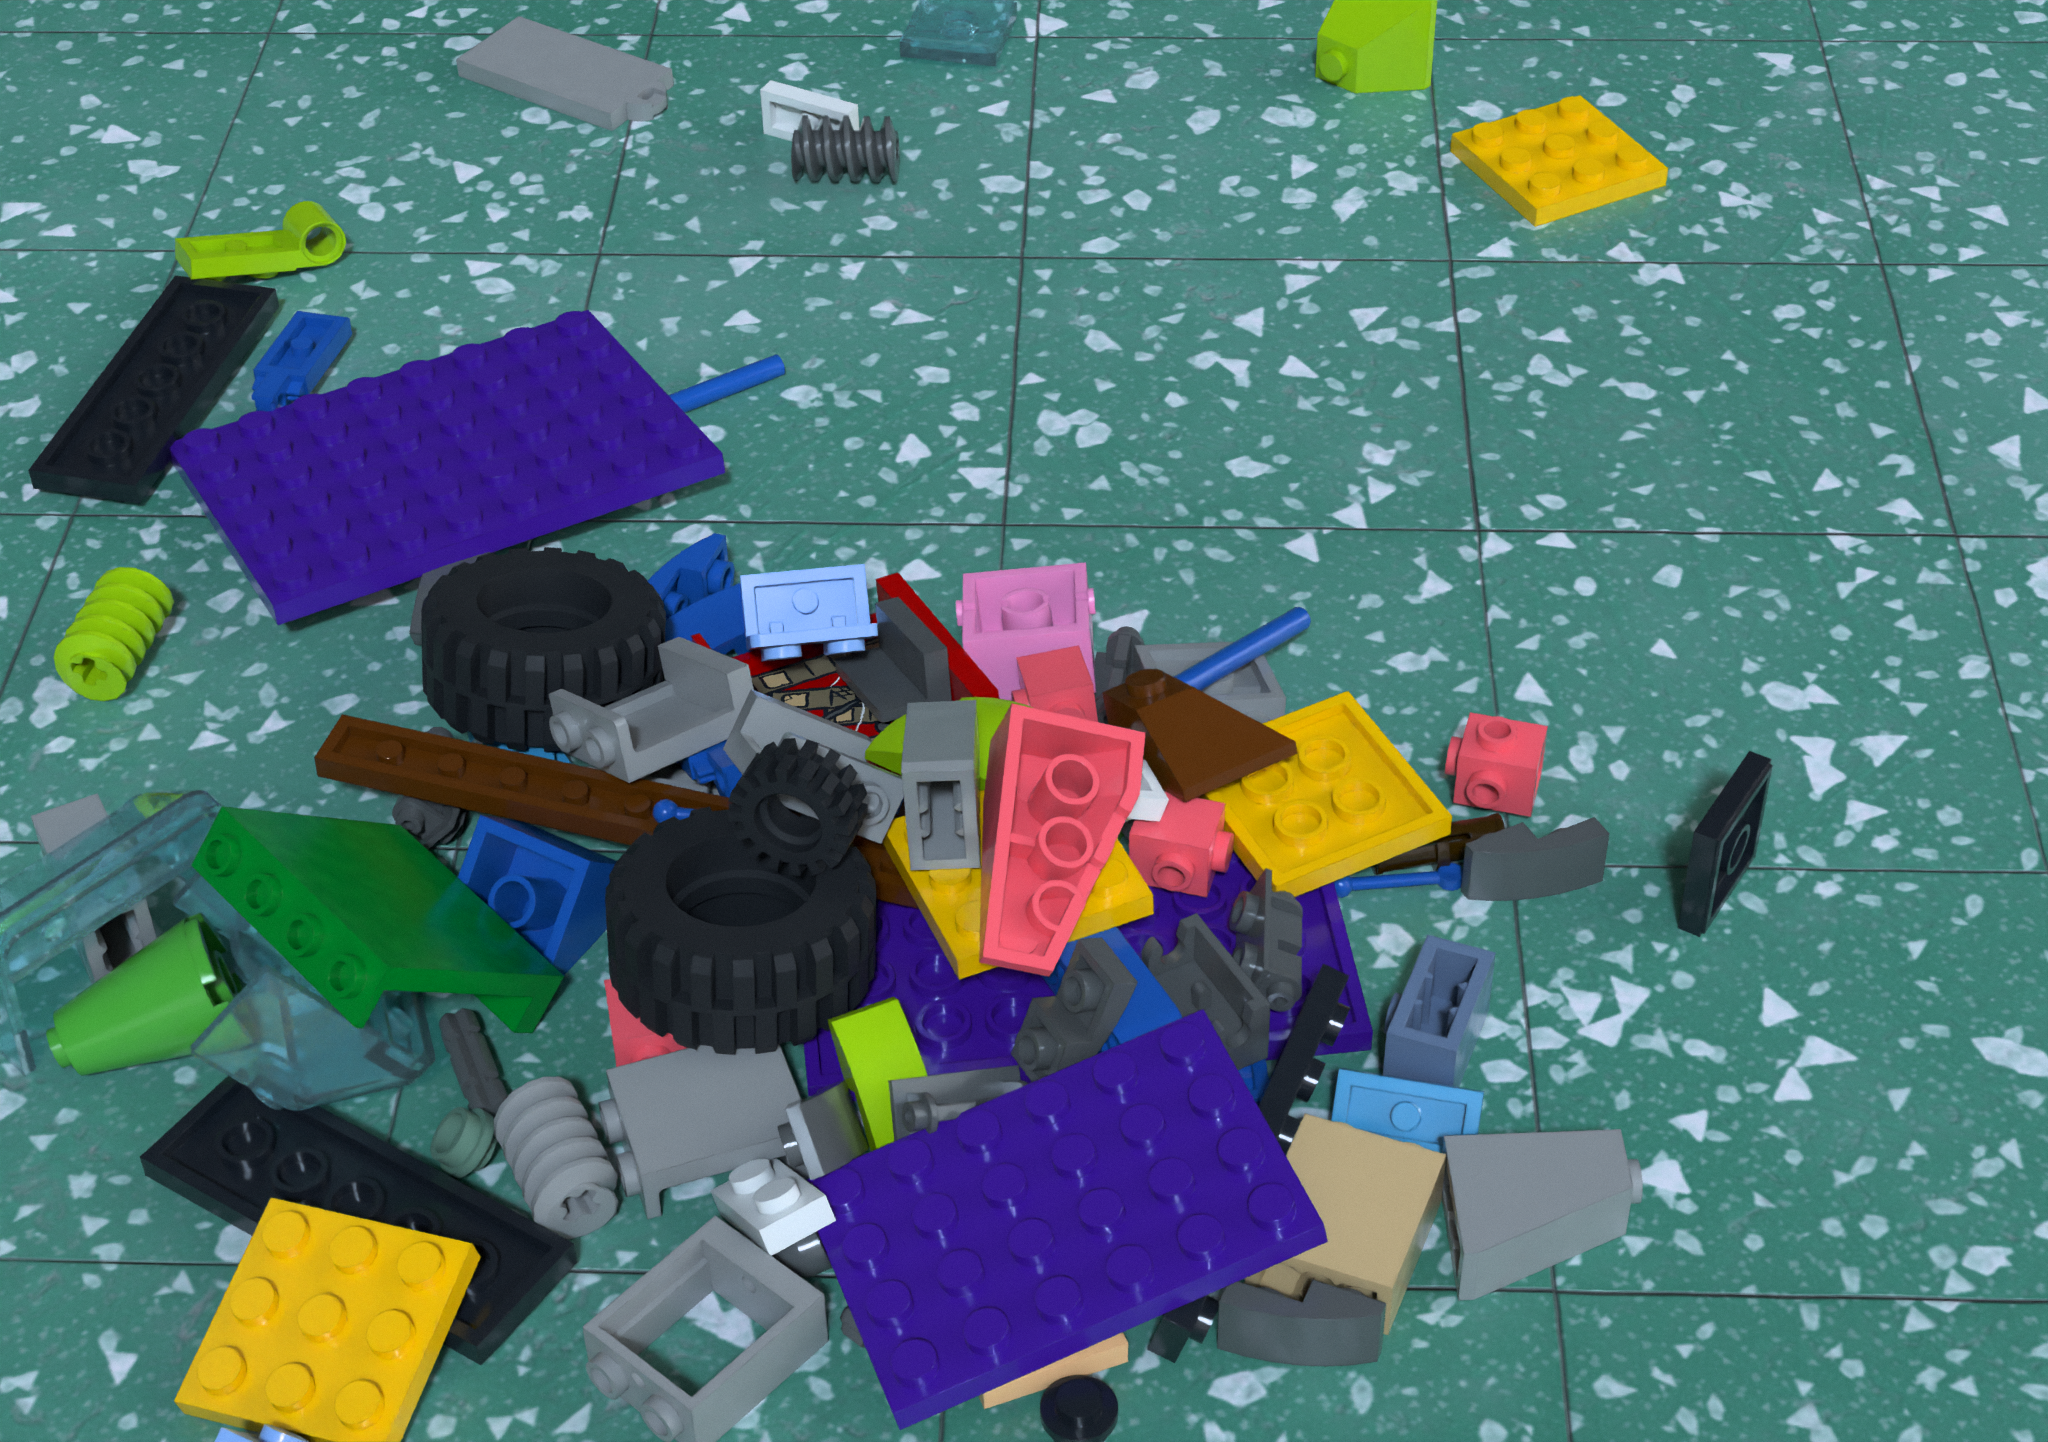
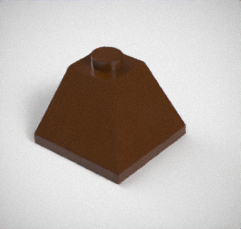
M1159 669L1136 671L1126 677L1125 683L1102 692L1108 724L1145 732L1143 760L1147 761L1162 789L1184 802L1298 754L1296 741Z

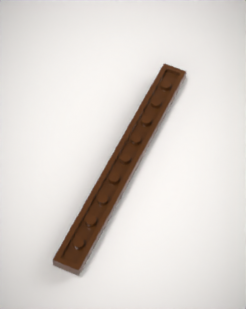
M343 714L314 757L318 777L631 845L644 832L653 835V830L658 823L654 819L652 811L654 805L660 800H672L678 807L700 809L710 806L712 811L729 809V804H732V802L728 801V797L640 778L628 783L603 770ZM791 811L793 814L799 817L802 815V813ZM856 835L852 842L853 847L856 846L871 866V875L876 882V899L919 909L883 843L880 844Z

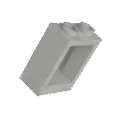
M716 1215L582 1327L588 1356L586 1371L593 1384L606 1397L613 1400L621 1397L638 1410L648 1428L657 1437L666 1442H671L673 1439L677 1442H716L828 1342L824 1294ZM715 1291L767 1331L691 1397L637 1355L708 1294Z

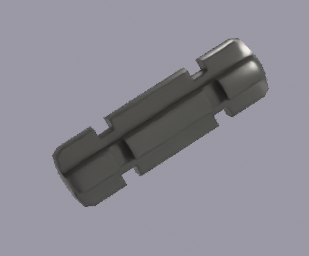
M466 1008L460 1009L455 1014L446 1013L439 1021V1027L442 1032L441 1038L446 1051L451 1055L450 1061L464 1098L469 1102L468 1108L469 1110L480 1108L490 1113L494 1119L499 1106L508 1095L502 1081L498 1079L499 1073L485 1037L480 1034L479 1030L481 1027L474 1012Z

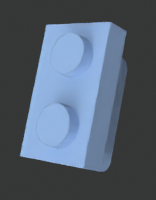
M865 564L739 576L747 651L760 649L761 661L802 657L801 645L822 643L824 655L865 651L864 639L878 636L877 623H870Z

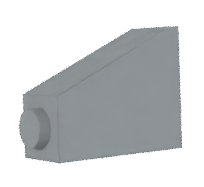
M976 700L907 703L901 775L910 869L912 871L981 868L980 748Z
M1621 1129L1444 1136L1442 1153L1446 1154L1442 1206L1458 1301L1475 1300L1626 1234L1631 1204L1641 1203L1643 1183L1638 1159H1627Z

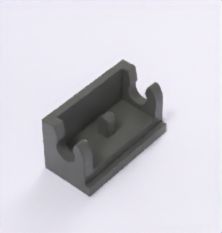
M1196 913L1180 920L1176 933L1178 944L1167 955L1162 956V946L1154 936L1150 937L1143 947L1142 961L1175 1003L1182 1017L1204 1009L1237 1070L1268 1058L1270 1003L1200 916Z

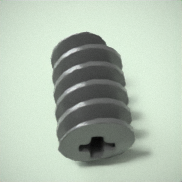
M802 115L798 129L794 130L792 138L791 164L794 181L800 179L805 166L809 178L812 181H819L826 167L830 179L833 182H838L841 180L845 167H847L851 180L859 182L867 167L871 180L873 182H880L886 167H888L892 180L898 182L900 165L898 131L894 129L890 116H884L880 130L874 131L870 116H864L860 129L854 130L849 115H844L839 130H833L829 116L823 115L818 130H813L808 115Z

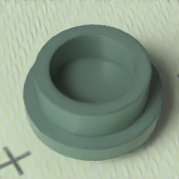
M457 1107L443 1118L434 1133L430 1153L433 1159L440 1162L441 1169L445 1174L459 1179L468 1175L471 1171L475 1172L482 1169L487 1164L497 1142L494 1135L493 1116L480 1108H474L469 1111L463 1107Z

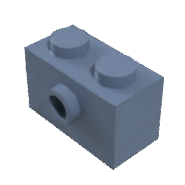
M1427 935L1403 994L1395 993L1388 1008L1384 1027L1386 1044L1383 1075L1460 1086L1489 1012L1496 952Z

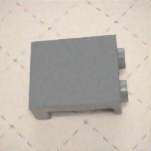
M674 638L658 645L665 681L605 707L564 689L550 693L549 700L553 716L550 717L549 726L552 737L563 752L628 783L633 782L728 739L750 690H754L749 665L684 638Z
M751 689L723 748L742 775L757 752L760 754L764 746L773 741L779 747L784 739L795 738L798 750H801L806 740L818 742L817 754L825 757L831 748L841 755L835 764L840 770L851 764L858 774L851 785L864 783L867 792L862 803L868 804L867 815L862 821L863 825L857 835L881 844L904 796L902 776L866 762L867 759H864L865 751L872 740L867 735ZM777 794L785 807L818 819L816 813L805 802L790 795Z
M780 1044L777 1045V1049L774 1052L755 1054V1048L736 1049L735 1055L716 1054L713 1047L699 1045L697 1050L686 1048L606 1070L610 1099L598 1102L604 1132L609 1144L622 1142L624 1153L616 1154V1163L626 1197L639 1194L647 1220L662 1216L659 1199L661 1190L731 1171L755 1159L771 1160L779 1157L782 1163L802 1178H809L805 1164L794 1168L791 1167L777 1126L789 1122L785 1111L787 1105L801 1100Z

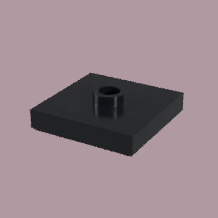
M1749 751L1695 829L1678 929L1698 937L1702 933L1705 934L1756 857L1773 767L1771 764L1772 759Z

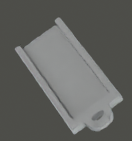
M520 16L456 59L459 77L610 131L615 130L627 120L637 122L654 120L653 115L668 109L667 90L674 86L671 68Z

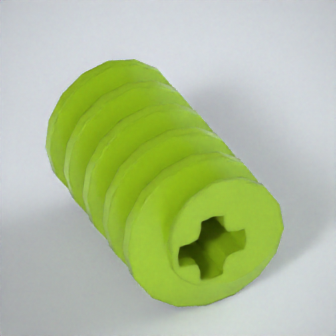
M118 567L106 571L97 580L94 590L87 596L84 606L77 612L75 621L67 628L65 637L56 646L53 658L56 671L63 682L73 691L90 700H113L124 693L127 682L133 678L136 667L142 663L146 650L152 646L155 635L161 631L164 619L172 612L174 600L171 591L166 585L152 574L137 568Z

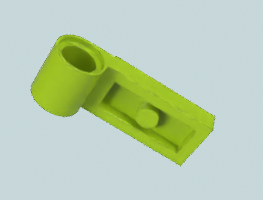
M303 201L293 205L286 212L282 230L175 238V259L190 279L223 281L226 279V276L238 275L272 278L278 272L296 271V268L325 266L333 263L342 255L346 245V238L340 226L320 204L313 201ZM322 227L316 237L306 240L308 234L313 229Z

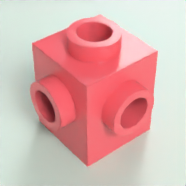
M1470 712L1463 738L1452 736L1447 752L1445 774L1456 776L1453 803L1531 817L1542 775L1548 726Z

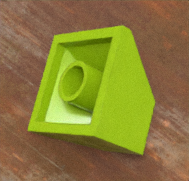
M1334 0L1317 34L1315 77L1353 93L1425 90L1431 86L1437 0Z

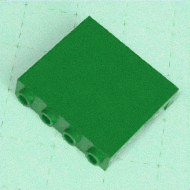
M222 806L191 864L355 1028H364L383 991L389 990L474 994L512 1032L533 1033L564 978L562 973L401 825Z

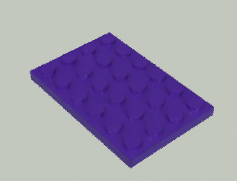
M1204 1009L966 1110L954 1120L938 1122L937 1131L928 1134L926 1129L920 1130L852 1159L848 1164L811 1181L810 1178L806 1179V1181L826 1195L836 1219L835 1222L818 1230V1234L899 1430L1328 1242L1322 1219Z

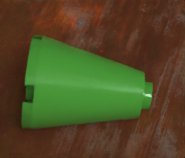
M203 913L185 917L54 1011L53 1020L55 1027L46 1030V1036L50 1049L62 1068L72 1065L76 1072L83 1076L241 1046L243 1043L254 1039L252 1035L256 1033V1027L243 985L237 971L232 974L230 973L221 956L227 950L207 917Z

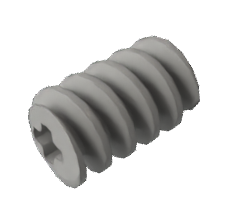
M559 1076L541 1077L517 1088L502 1102L494 1118V1135L503 1149L505 1159L513 1170V1176L522 1190V1196L532 1211L534 1222L565 1239H573L588 1235L599 1229L616 1214L618 1199L613 1191L617 1185L618 1175L610 1161H607L608 1155L601 1142L597 1140L598 1134L591 1122L587 1120L588 1114L582 1103L578 1100V1094L572 1083Z

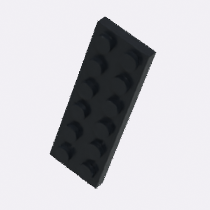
M175 275L28 471L33 488L62 492L69 495L75 494L140 504L172 459L170 447L176 440L183 438L188 432L192 431L278 309L279 303L276 289L207 279H190V277Z
M241 1064L140 1156L145 1176L253 1236L270 1198H276L472 1243L481 1258L443 1344L479 1365H482L577 1263L575 1246L571 1241Z

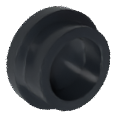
M1085 1375L1068 1376L1054 1382L1044 1392L1040 1402L1041 1423L1054 1442H1104L1117 1424L1118 1401L1112 1389L1101 1380Z

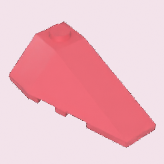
M1012 703L990 740L983 800L979 963L1047 977L1051 975L1086 905L1087 898L1114 848V843L1140 795L1145 732Z

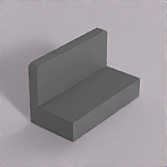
M899 597L876 602L879 647L835 659L836 673L880 722H889L907 713V703L952 701L947 647Z

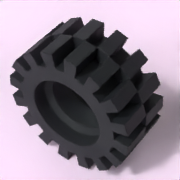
M795 738L784 739L779 747L773 741L764 746L760 754L757 752L730 794L728 801L732 802V805L728 809L729 821L738 822L733 830L738 842L747 838L752 840L746 851L755 859L763 851L770 856L766 866L778 871L781 864L785 862L789 863V875L801 876L808 866L811 875L814 876L822 874L827 865L831 869L835 867L847 852L863 825L862 821L867 815L868 804L862 803L867 792L864 783L851 785L858 774L851 764L841 770L835 765L841 756L830 748L826 756L822 757L817 754L819 743L811 740H806L801 750H798ZM777 794L790 795L805 802L816 813L819 820H808L793 814L782 804Z

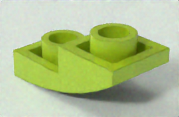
M891 997L828 1019L843 1078L846 1080L848 1088L855 1093L871 1151L894 1142L888 1080L928 1076L901 1005L897 998Z

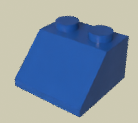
M480 815L458 878L560 973L565 975L607 930L605 891L610 883L609 875L617 861L528 823Z

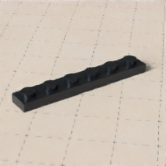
M1325 964L1322 965L1305 998L1258 1103L1260 1111L1285 1154L1300 1124V1120L1288 1115L1295 1098L1308 1103L1326 1064L1313 1058L1321 1041L1333 1046L1350 1010V1007L1338 1002L1349 975ZM1206 1295L1163 1314L1147 1350L1175 1363L1188 1338L1202 1344L1218 1311L1219 1301Z

